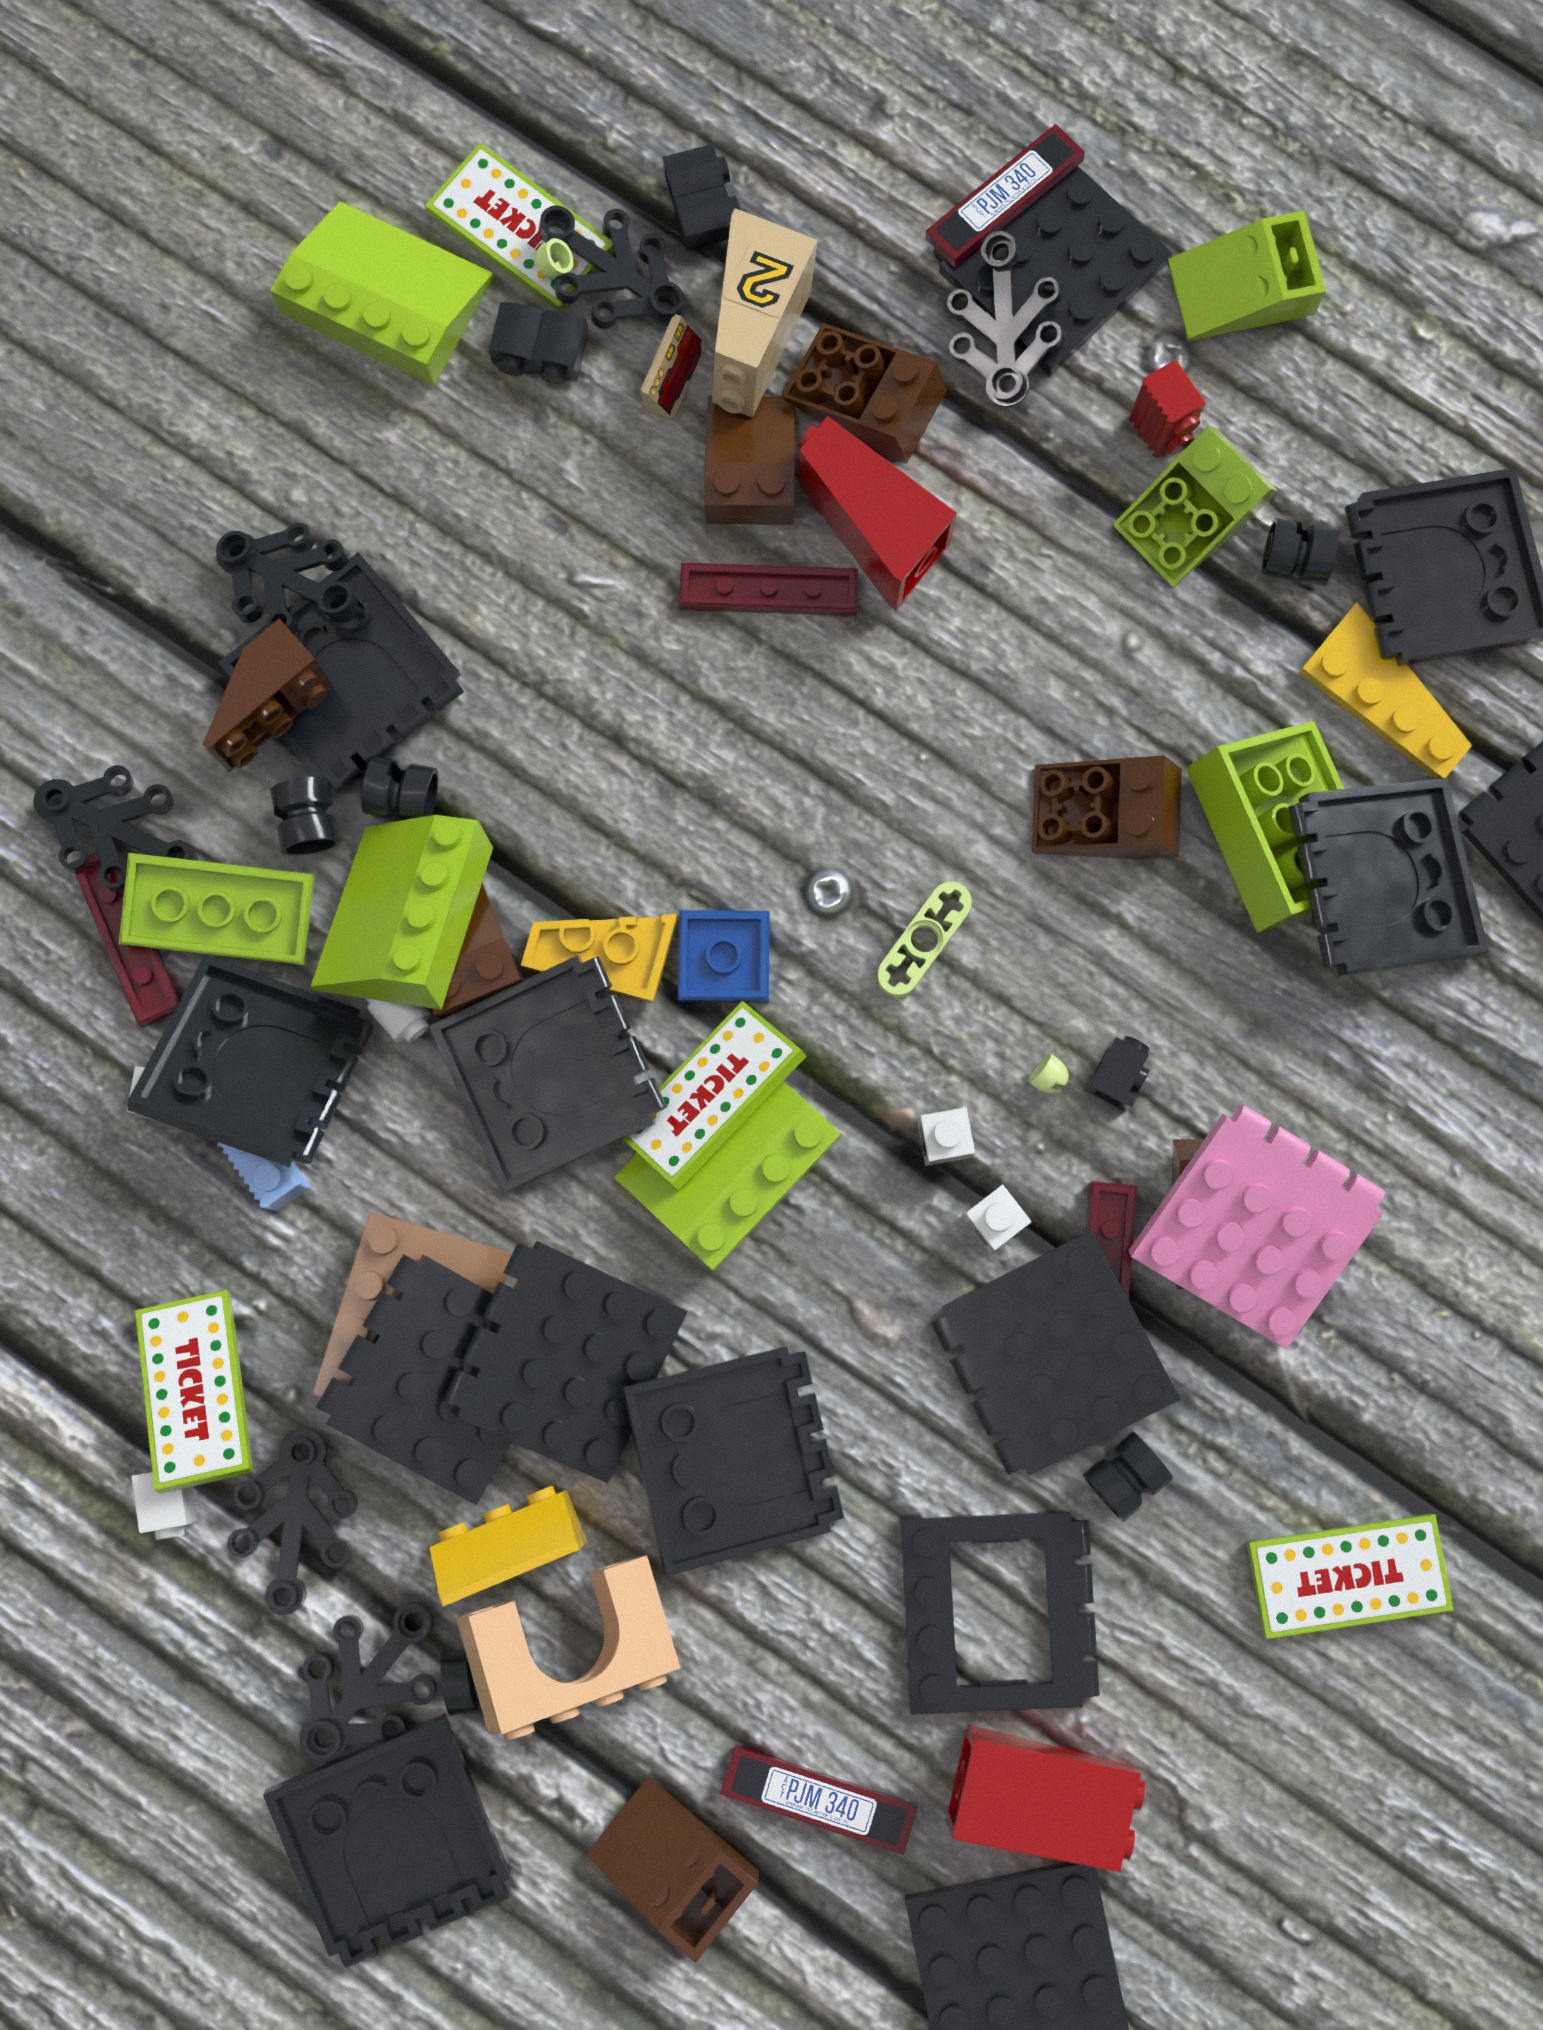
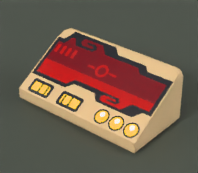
M675 314L674 317L672 316L641 387L644 410L669 420L675 418L705 349V344L700 336L679 315Z

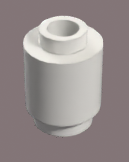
M365 998L369 1003L367 1009L395 1042L405 1039L408 1043H411L422 1036L429 1028V1024L426 1021L430 1017L431 1012L426 1007Z

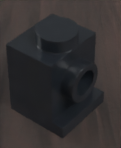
M1125 1036L1124 1040L1115 1037L1109 1043L1084 1091L1126 1112L1132 1108L1136 1100L1128 1095L1129 1092L1132 1091L1137 1094L1149 1074L1150 1069L1143 1065L1149 1056L1150 1048L1143 1042L1129 1036Z

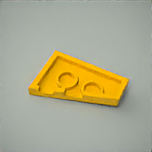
M667 914L661 915V917L645 918L631 916L589 921V919L533 922L521 967L541 973L575 956L581 957L583 962L599 957L612 984V987L605 991L654 1004L678 915Z

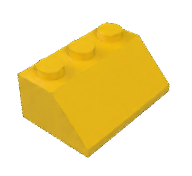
M552 1485L526 1496L529 1505L512 1512L508 1503L482 1514L485 1523L468 1530L465 1522L438 1532L441 1542L430 1546L429 1549L442 1605L446 1606L580 1550L587 1543L567 1489L556 1494Z

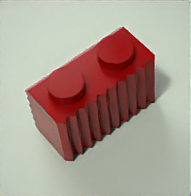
M1175 360L1143 378L1129 416V421L1134 422L1133 428L1139 429L1138 435L1144 436L1143 442L1149 443L1148 449L1153 450V457H1160L1167 452L1170 456H1173L1184 450L1193 441L1191 435L1201 423L1199 417L1206 403L1178 361Z

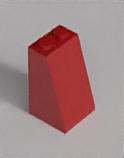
M827 416L818 428L812 425L802 436L798 444L800 449L797 463L799 466V485L887 604L897 611L950 546L957 512Z
M967 1724L945 1820L952 1839L1120 1872L1123 1859L1129 1860L1133 1852L1135 1830L1130 1829L1133 1810L1140 1811L1145 1796V1781L1140 1780L1141 1773L1134 1765Z

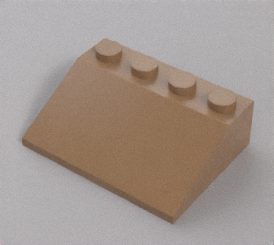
M370 1211L313 1395L321 1397L332 1377L347 1385L353 1376L343 1372L338 1367L357 1334L373 1342L377 1334L362 1325L381 1292L397 1300L401 1292L386 1283L403 1254L417 1262L422 1255H426L493 1294L499 1281L504 1284L508 1275L503 1272L512 1253Z

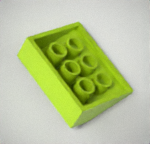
M340 201L290 253L270 292L281 315L435 387L492 282L494 274Z
M1310 721L1218 746L1186 767L1185 769L1257 933L1312 914L1307 891L1318 888V883H1305L1297 847L1307 844L1308 839H1295L1288 807L1298 804V798L1307 793L1344 789L1315 722Z
M431 815L365 827L311 983V988L314 991L442 1010L493 850V846L479 821Z
M782 1082L679 1191L638 1153L632 1157L614 1178L710 1270L715 1272L837 1143L841 1133L785 1082Z

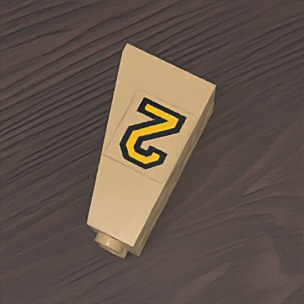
M736 208L731 215L715 348L712 402L720 405L730 413H741L753 418L811 294L818 240Z

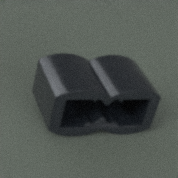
M713 144L662 157L664 176L685 249L690 250L728 240L731 215L735 208L740 210L736 195L729 197L725 187V183L730 182V174L725 156L717 157Z
M500 302L488 351L493 365L497 366L499 371L510 376H521L523 372L540 374V378L544 381L557 385L564 384L565 381H578L589 334L586 319L560 311H542L524 304Z

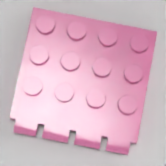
M1242 1104L1236 1109L1232 1117L1225 1113L1220 1116L1128 1251L1132 1258L1287 1349L1383 1215L1378 1205L1382 1201L1385 1191L1357 1173L1353 1174L1345 1186H1343V1183L1349 1176L1350 1169L1319 1150H1315L1307 1161L1304 1162L1311 1146L1280 1126H1276L1267 1139L1264 1138L1271 1127V1121Z

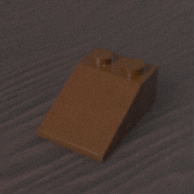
M708 395L704 488L706 524L794 525L795 406L783 400L782 396H762L752 418L741 413L735 414L724 410L720 405L712 402V395Z
M483 882L442 1010L432 1008L434 1015L439 1020L523 981Z

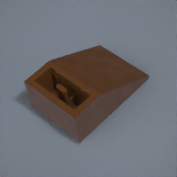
M822 323L784 391L782 398L820 422H823L827 416L876 453L907 464L947 392V388L937 362Z
M280 619L276 620L243 648L203 742L206 749L229 773L236 767L242 768L248 765L257 756V749L270 738L276 739L285 734L293 724L292 719L304 709L310 710L318 706L326 698L327 690L333 686L316 659Z
M1165 755L1035 765L1032 853L1121 859L1179 857L1182 769Z
M649 1776L646 1777L586 1853L645 1918L695 1963L757 1886L759 1879V1870Z

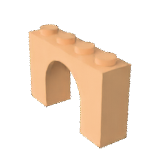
M647 1555L631 1557L589 1572L604 1623V1643L600 1656L594 1666L582 1677L568 1683H561L549 1678L541 1672L532 1660L515 1601L500 1602L456 1618L488 1733H505L506 1740L519 1738L534 1732L533 1723L550 1717L552 1723H557L573 1718L580 1714L578 1706L594 1700L596 1707L616 1702L624 1698L623 1689L638 1684L640 1690L659 1686L667 1682L666 1673L680 1669Z

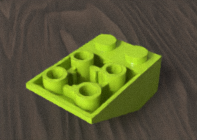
M1305 210L1260 219L1167 260L1188 342L1313 316L1326 293Z
M1207 426L1113 523V526L1172 587H1175L1243 527L1278 490L1217 428Z

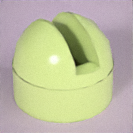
M553 238L537 249L534 263L535 266H539L543 276L550 279L558 278V276L566 274L572 269L573 255L565 242ZM551 254H553L557 261L553 262Z
M1050 1053L1037 1065L1028 1082L1043 1093L1057 1094L1061 1091L1060 1085L1068 1083L1069 1073L1062 1061Z

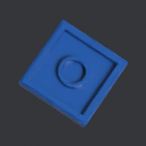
M679 910L678 1002L741 1003L743 1001L745 1003H769L770 911Z

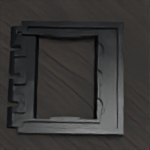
M1069 1511L900 1518L911 1715L1083 1707L1082 1697L1100 1696L1098 1661L1080 1660L1079 1653L1097 1652L1095 1612H1077L1076 1604L1094 1603L1092 1564H1074L1073 1557L1091 1555L1089 1520L1071 1521V1512ZM1044 1538L1052 1681L1028 1682L1027 1679L982 1680L979 1681V1684L957 1685L950 1542L972 1541V1544L1020 1542L1019 1539Z

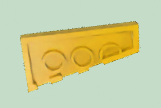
M1356 602L1300 670L1299 674L1433 779L1446 778L1470 749L1471 743L1408 665L1398 666L1396 658L1381 659L1374 633L1376 625L1358 602Z

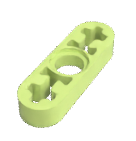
M945 882L939 885L882 961L877 973V983L884 994L892 998L908 996L932 966L970 911L972 904L971 895L963 885L957 882ZM952 894H955L960 898L957 905L962 910L960 912L951 910L942 924L949 926L950 929L945 932L937 921L924 916L929 912L935 919L943 905L939 897L950 898ZM927 928L935 933L937 945L933 950L920 952L914 948L911 942V935L917 929ZM903 948L912 959L923 962L924 965L918 968L913 961L905 976L910 982L907 985L899 982L893 987L888 983L890 974L886 970L889 967L897 970L902 965L906 956L898 952Z

